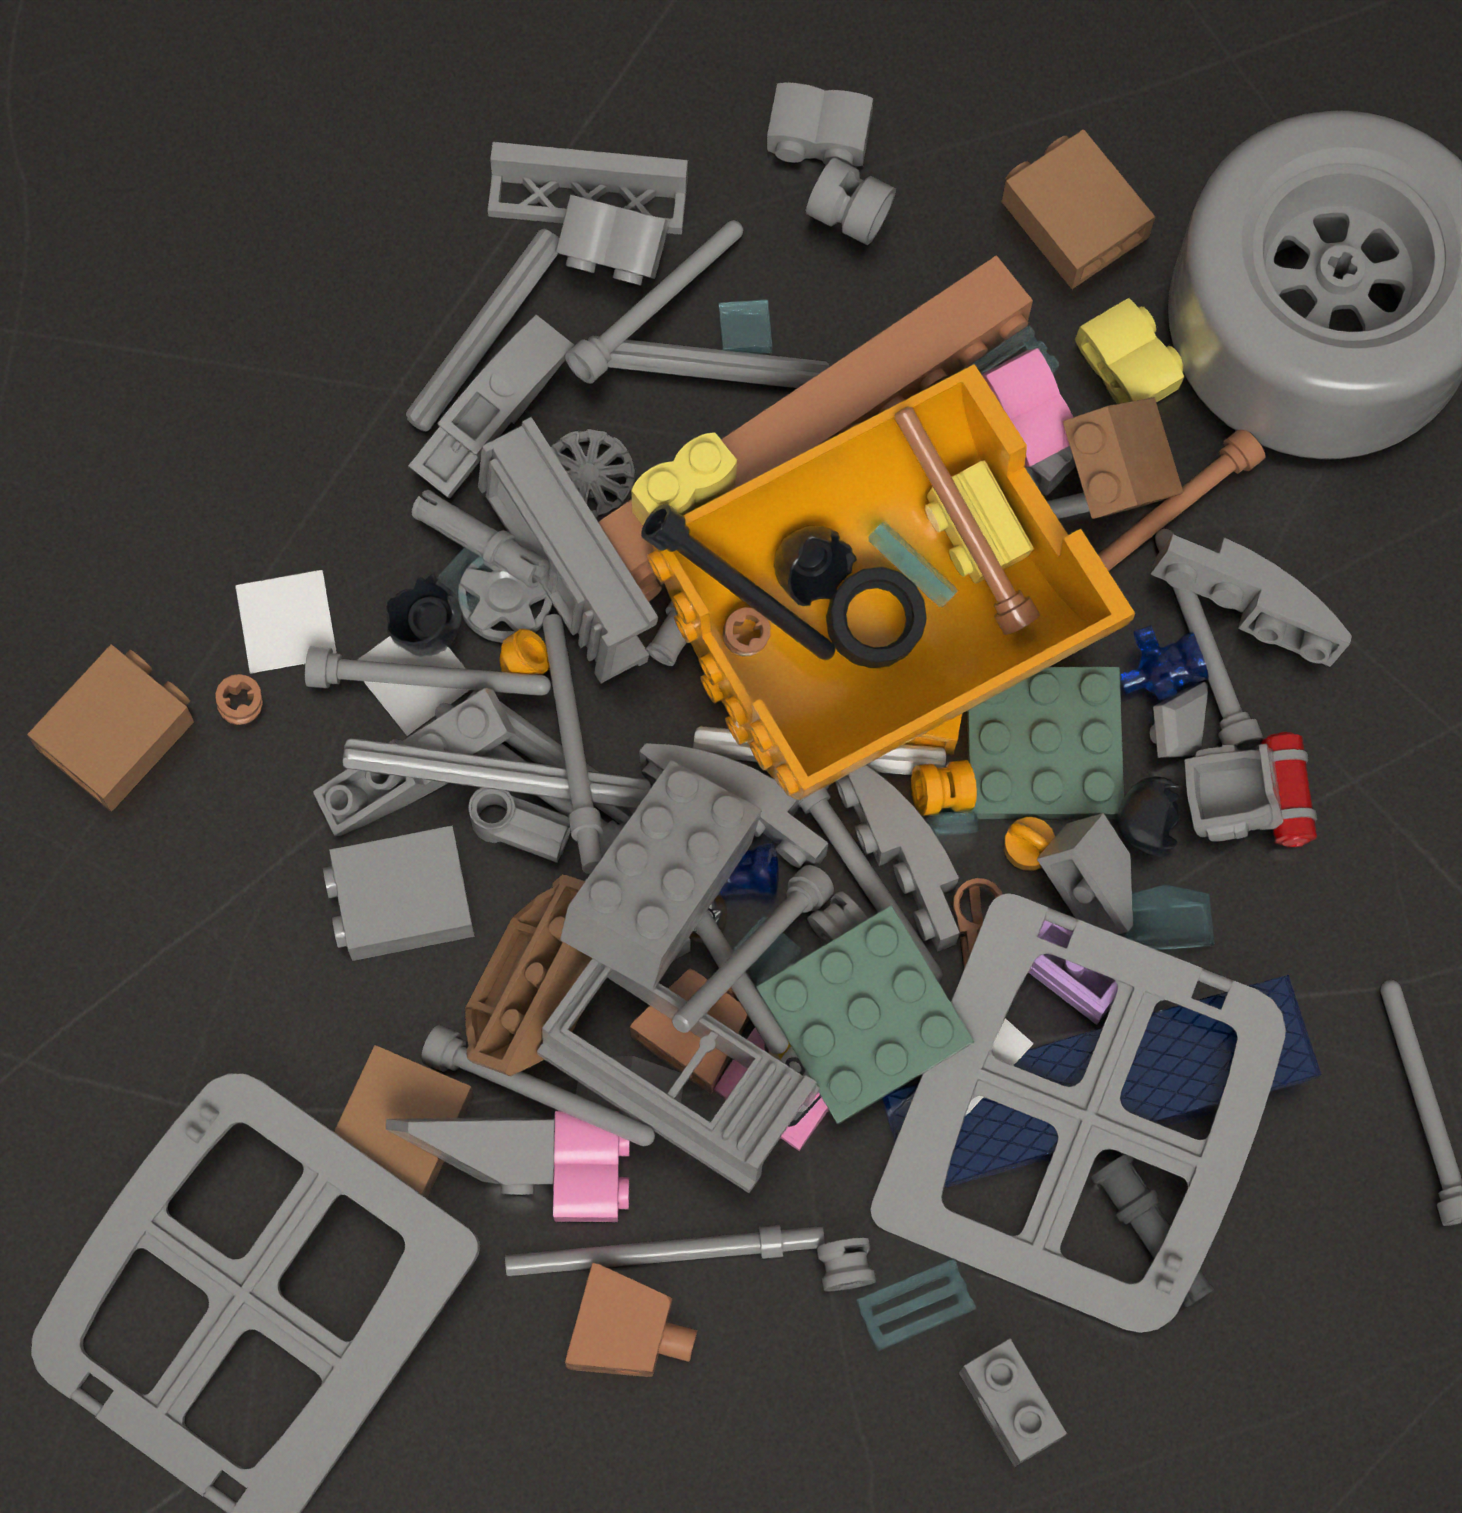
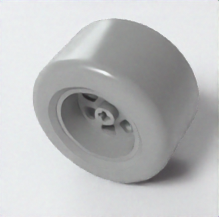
M1348 110L1320 111L1287 118L1262 129L1238 145L1218 165L1197 199L1173 270L1169 288L1168 314L1173 347L1181 357L1183 372L1188 382L1205 405L1235 431H1249L1262 446L1281 453L1315 459H1343L1374 453L1401 442L1429 423L1446 406L1462 382V161L1443 144L1406 123L1385 116ZM1296 245L1308 254V261L1302 269L1282 268L1274 262L1275 253ZM1334 273L1344 276L1343 279L1334 277ZM1374 283L1391 285L1399 302L1394 312L1383 311L1369 299L1368 293ZM1296 289H1304L1315 301V307L1306 318H1303L1292 310L1281 299L1280 295ZM1340 309L1353 310L1363 327V331L1346 332L1329 329L1331 312Z

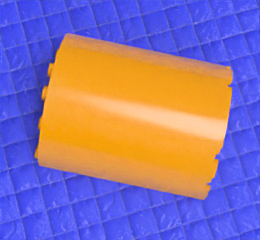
M975 364L683 515L686 520L685 524L690 529V535L830 641L826 615L831 599H818L812 601L810 606H801L778 583L775 575L774 559L776 550L782 544V540L793 531L806 526H825L838 532L840 540L849 544L853 550L852 552L856 555L857 561L853 563L852 573L846 578L862 569L884 567L902 573L916 585L925 602L927 620L921 639L911 652L900 661L888 667L868 668L853 664L841 655L836 648L835 654L831 659L822 660L771 621H769L771 627L770 637L764 648L752 656H739L731 652L725 645L723 627L733 612L744 607H752L677 550L674 552H669L667 549L660 551L652 545L653 552L647 554L648 562L655 576L660 582L664 581L677 612L674 620L678 630L687 643L691 642L699 658L700 665L705 673L700 676L705 691L713 703L721 700L730 715L725 718V721L734 740L738 745L747 742L762 770L766 769L784 792L793 799L801 800L1121 629L1134 618V610L1083 531L1079 529L1069 535L1067 534L1025 469L1027 444ZM906 407L913 408L951 477L985 460L1034 548L1026 558L1004 569L1014 590H1021L1024 597L1030 596L1040 614L1035 621L1024 628L1004 635L994 617L997 613L994 607L997 600L986 580L974 584L969 574L963 577L955 568L949 554V550L954 548L945 530L937 532L926 514L925 505L930 503L926 496L933 486L894 418L895 414ZM842 580V582L837 587V590L845 580ZM879 588L866 589L855 595L849 603L846 613L847 625L853 637L862 644L871 647H884L897 641L903 633L906 623L905 610L899 599L889 591ZM745 619L741 626L733 625V634H740L737 641L748 645L752 638L760 639V629L753 630L756 623Z

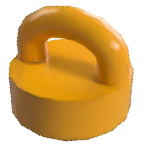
M519 629L503 640L499 657L502 672L542 675L549 670L546 644L535 632L528 629Z
M1025 817L1016 820L1010 825L1004 838V852L1007 859L1013 866L1022 870L1034 871L1042 868L1037 858L1055 838L1054 832L1045 821L1036 817Z

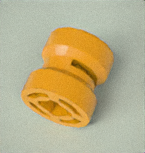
M968 760L951 761L943 768H937L934 764L915 765L911 776L912 797L915 808L921 816L939 814L942 808H951L954 812L973 810L977 797L976 779L973 768Z

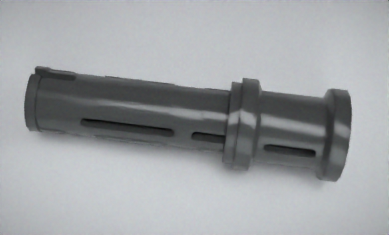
M1124 1154L1090 1178L1094 1184L1101 1183L1118 1209L1116 1214L1120 1222L1123 1221L1125 1225L1131 1223L1155 1259L1171 1226L1157 1206L1161 1202L1158 1198L1160 1195L1156 1189L1149 1190L1132 1165L1134 1157ZM1199 1270L1183 1301L1185 1308L1214 1290V1287L1209 1284L1201 1270Z

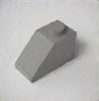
M1104 813L1067 823L1037 858L1038 862L1076 919L1115 934L1128 932L1133 926L1130 853Z

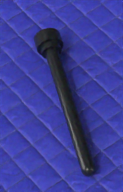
M660 505L648 516L641 531L643 539L660 551L667 549L669 552H674L677 550L818 658L829 660L834 656L835 646L830 640L690 535V529L685 524V517L670 505Z

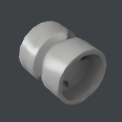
M834 157L826 165L813 188L806 207V214L831 227L839 222L842 225V232L869 245L888 215L896 189L872 176L865 180L860 179V171Z

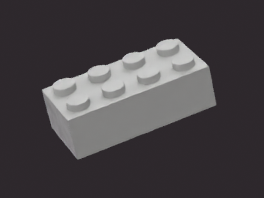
M671 760L568 905L560 940L653 991L752 844L762 809Z

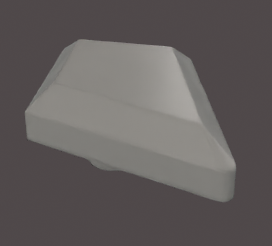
M1206 682L1195 683L1153 707L1155 724L1151 726L1150 738L1152 742L1157 744L1158 758L1196 756L1197 751L1201 750L1208 694Z

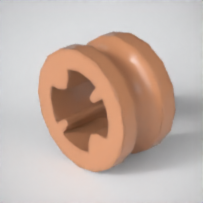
M744 607L736 610L729 616L723 627V639L731 652L739 656L748 657L757 654L764 648L770 637L771 627L768 619L755 609ZM745 619L756 623L753 628L754 631L760 629V639L752 638L748 645L737 641L740 634H733V625L741 626Z
M238 674L225 678L218 685L215 694L216 704L223 719L229 723L241 725L251 722L258 716L263 703L261 689L255 680L249 676ZM241 689L248 690V700L252 701L249 706L241 704L237 710L231 709L230 698H226L229 693L238 695Z

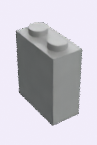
M453 826L329 850L332 866L323 868L328 897H338L341 910L340 916L332 917L338 948L347 946L352 961L475 937Z

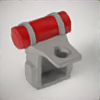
M1280 732L1271 734L1263 739L1258 750L1238 751L1234 745H1222V747L1199 750L1196 752V757L1185 759L1187 797L1196 834L1200 837H1208L1210 841H1225L1247 837L1250 830L1272 829L1275 843L1285 847H1302L1304 844L1317 838L1315 826L1317 815L1312 807L1306 766L1308 754L1304 751L1302 736L1292 732Z

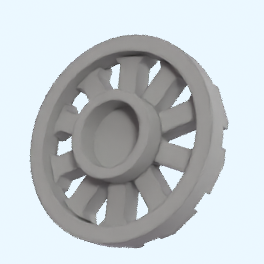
M587 429V431L570 432L551 446V449L563 468L567 470L568 476L586 504L588 503V498L595 499L598 507L591 512L597 521L602 520L628 502L631 497V490L635 484V468L628 450L620 440L607 435L604 431ZM579 442H590L587 456L584 455ZM600 444L610 447L597 458ZM565 448H569L575 460L560 452ZM617 457H621L624 461L623 464L608 466ZM625 477L626 483L621 485L609 478ZM606 490L616 495L617 500L613 503L607 501L603 492Z

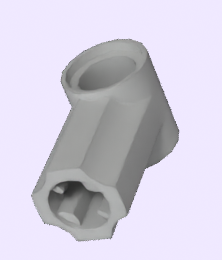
M481 787L470 798L468 809L472 827L479 838L486 842H503L558 862L564 852L571 831L568 816L513 797L509 791ZM490 805H500L507 811L505 817L497 823H486L479 816L482 810Z

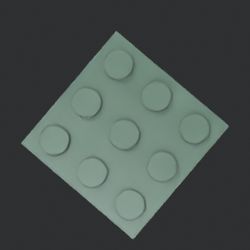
M1048 667L967 711L968 761L973 768L977 788L975 807L969 811V819H1022L1025 817H1036L1038 819H1084L1104 813L1107 819L1118 818V809L1124 799L1119 667Z
M892 905L756 987L807 1074L820 1087L819 1094L837 1124L842 1123L974 1043V1040Z

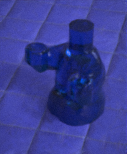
M1152 625L1133 632L1137 646L1141 650V658L1138 669L1120 674L1121 683L1126 694L1146 688L1155 694L1158 700L1177 695L1176 688L1186 683L1201 682L1209 679L1205 660L1193 632L1182 636L1177 642L1164 647H1160Z
M766 843L756 847L754 850L748 849L718 894L721 896L747 893L776 895L779 882V867L774 844Z

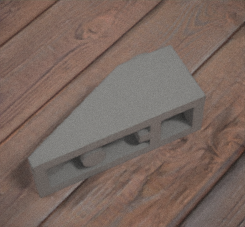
M537 1117L386 1119V1130L480 1181L501 1184L502 1194H533V1184H553L555 1121L553 1119Z

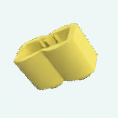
M1130 298L1081 325L1075 341L1088 364L1102 378L1116 404L1155 397L1157 403L1179 389L1184 379L1183 363L1180 355L1172 346L1166 347L1156 337V324L1149 311L1143 306L1138 308Z
M715 432L706 433L692 439L680 449L674 461L658 464L639 477L631 490L632 513L644 525L648 516L663 504L670 505L681 515L691 512L733 489L736 483L737 459Z

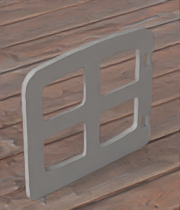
M1009 893L1000 895L993 900L988 908L951 1002L974 1043L923 1073L871 1205L872 1219L883 1230L1122 1329L1140 1333L1158 1330L1175 1317L1220 1227L1240 1179L1259 1127L1285 1040L1286 1028L1282 1012L1273 999L1257 989L1021 896ZM1044 920L1073 931L1067 949L1038 938ZM1045 954L1057 956L1110 977L1118 985L1117 994L1085 1075L1080 1083L1071 1087L1062 1086L1000 1061L992 1054V1046L1020 986L1035 960ZM1198 981L1228 993L1221 1010L1192 999ZM1162 1000L1173 1002L1233 1027L1238 1039L1229 1077L1210 1134L1203 1140L1191 1138L1134 1115L1125 1110L1121 1104V1091L1156 1004ZM977 1096H983L1045 1121L1054 1126L1058 1134L1057 1146L1025 1227L1019 1235H1009L948 1209L943 1203L942 1195L951 1158L969 1104ZM1106 1149L1119 1151L1184 1178L1188 1184L1187 1193L1161 1249L1145 1277L1138 1283L1123 1282L1067 1259L1063 1256L1060 1249L1093 1162L1098 1153Z
M226 1074L212 1080L205 1086L170 1127L116 1198L78 1255L34 1330L31 1355L37 1371L50 1385L69 1399H73L96 1416L95 1418L226 1513H301L476 1261L480 1252V1242L477 1235L466 1225L265 1082L247 1074ZM245 1123L301 1162L304 1171L250 1251L243 1258L231 1259L173 1218L168 1212V1204L207 1153L235 1124ZM341 1195H347L399 1232L405 1241V1250L388 1284L351 1341L342 1340L285 1299L279 1289L282 1275L335 1199ZM139 1248L148 1250L202 1289L209 1299V1308L156 1386L146 1395L136 1391L91 1358L83 1347V1339L101 1304L133 1253ZM257 1330L315 1371L321 1377L322 1385L276 1444L253 1468L248 1469L237 1465L189 1430L185 1425L184 1418L239 1337L245 1331ZM90 1373L114 1390L104 1405L80 1388ZM222 1471L247 1488L237 1503L213 1486Z

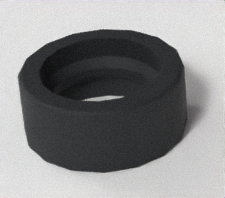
M884 567L862 569L846 578L830 600L826 615L828 636L836 650L853 664L868 668L888 667L905 658L921 639L927 620L925 602L916 585L902 573ZM879 588L889 591L899 599L904 607L906 623L903 633L897 641L888 646L871 647L864 645L853 637L848 628L846 613L849 603L855 595L866 589Z

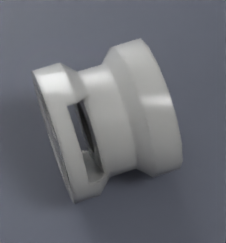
M838 891L831 898L830 906L824 911L816 910L807 918L810 926L825 945L868 920L860 907L842 891Z
M868 1238L839 1240L817 1247L818 1259L825 1263L826 1274L822 1278L824 1291L853 1289L876 1282L874 1270L868 1266L866 1258L870 1251Z

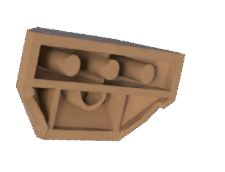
M562 874L553 882L551 889L535 897L512 917L465 1007L466 1036L469 1045L466 1051L467 1059L472 1063L512 1076L545 1060L537 1055V1050L543 1043L542 1027L592 960L588 955L560 940L568 905L585 881ZM580 1016L577 1018V1020H576L575 1023L572 1025V1027L570 1028L569 1031H571V1032L573 1031V1029H574L576 1023L578 1022Z

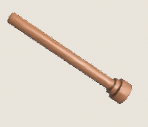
M906 407L900 410L894 417L997 600L994 604L997 611L994 617L1004 635L1024 628L1040 616L1031 597H1024L1021 590H1014L913 408Z
M1237 430L1225 439V447L1220 450L1221 456L1182 487L1183 494L1166 499L1098 554L1107 570L1110 571L1232 472L1240 473L1242 470L1250 471L1265 459V452L1258 440L1249 431Z

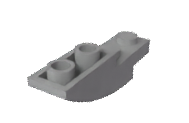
M535 315L498 352L437 423L439 428L408 466L450 499L480 462L482 446L499 438L511 422L514 424L566 360L565 354L574 344L539 316Z
M1173 534L1155 558L1151 575L1167 581L1168 584L1175 588L1187 589L1209 598L1221 607L1233 608L1243 612L1238 629L1254 635L1264 643L1276 644L1300 654L1307 661L1322 663L1329 667L1350 645L1352 635L1336 615L1315 594L1271 561L1229 539L1223 538L1216 549L1212 551Z
M484 688L405 740L393 739L388 743L482 756L516 733L494 690ZM347 769L314 790L313 793L334 836H341L401 809L447 783Z
M646 743L639 751L640 766L644 768L641 773L652 785H654L672 760L761 808L762 812L754 836L759 837L763 833L777 843L776 851L793 866L800 868L804 864L818 867L826 857L828 842L793 817L798 811L799 800L788 796L775 779L750 766L700 749L669 744Z
M865 765L837 780L836 786L846 808L854 806L861 823L855 826V831L864 853L869 854L873 852L878 866L898 859L899 863L893 866L894 872L903 893L912 892L919 910L914 911L913 916L924 941L932 939L937 952L956 945L960 932L944 895L955 891L959 877L931 827L916 808L893 785Z

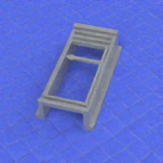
M532 417L522 421V426L483 445L478 488L481 493L486 492V498L506 530L515 536L514 540L516 543L548 560L549 568L542 582L538 581L572 635L579 634L578 644L580 648L587 647L588 661L593 659L596 661L594 674L599 682L603 683L637 664L641 666L648 662L649 653L637 635L655 626L658 616Z
M592 958L542 1027L543 1043L537 1050V1055L639 1122L650 1126L656 1133L750 1193L761 1177L763 1162L802 1105L809 1107L820 1091V1087L816 1085L817 1082L807 1075L799 1074L710 1015L705 1014L689 1030L701 1038L699 1042L700 1048L667 1094L569 1030L606 978H609L670 1019L687 1001L660 983L651 991ZM717 1048L748 1069L713 1120L709 1122L676 1101L675 1097L706 1053L712 1052Z

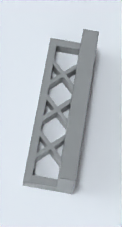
M492 142L490 158L492 179L488 217L563 223L567 209L555 208L547 199L549 194L561 187L571 188L578 197L594 201L607 192L620 193L629 203L624 209L648 215L651 214L643 205L655 196L675 198L673 219H662L670 221L667 233L682 235L688 183V160ZM502 182L523 184L532 194L520 204L500 202Z

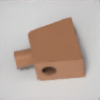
M689 969L668 989L688 1001L708 979L695 970ZM730 987L706 1014L742 1036L749 1021V1016L741 1003L736 1000L737 997ZM649 1006L630 1026L631 1038L680 1073L684 1071L700 1048V1037L691 1031L687 1033L678 1031L673 1026L672 1019L652 1006ZM717 1048L712 1052H707L689 1079L709 1094H712L731 1057Z
M592 1263L565 1360L566 1368L575 1371L653 1377L659 1354L690 1362L698 1330L668 1323L672 1307V1298L600 1264Z

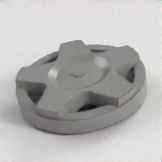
M479 557L470 564L460 580L458 602L463 619L475 633L485 639L503 643L504 639L519 629H528L536 633L543 626V618L550 614L552 601L539 581L537 587L529 588L525 583L501 569L493 570L492 572L481 571L482 568L486 567L483 563L485 560L482 557ZM467 592L479 600L473 613H471L467 604ZM545 599L541 612L534 620L530 606ZM504 621L514 631H497L490 628Z

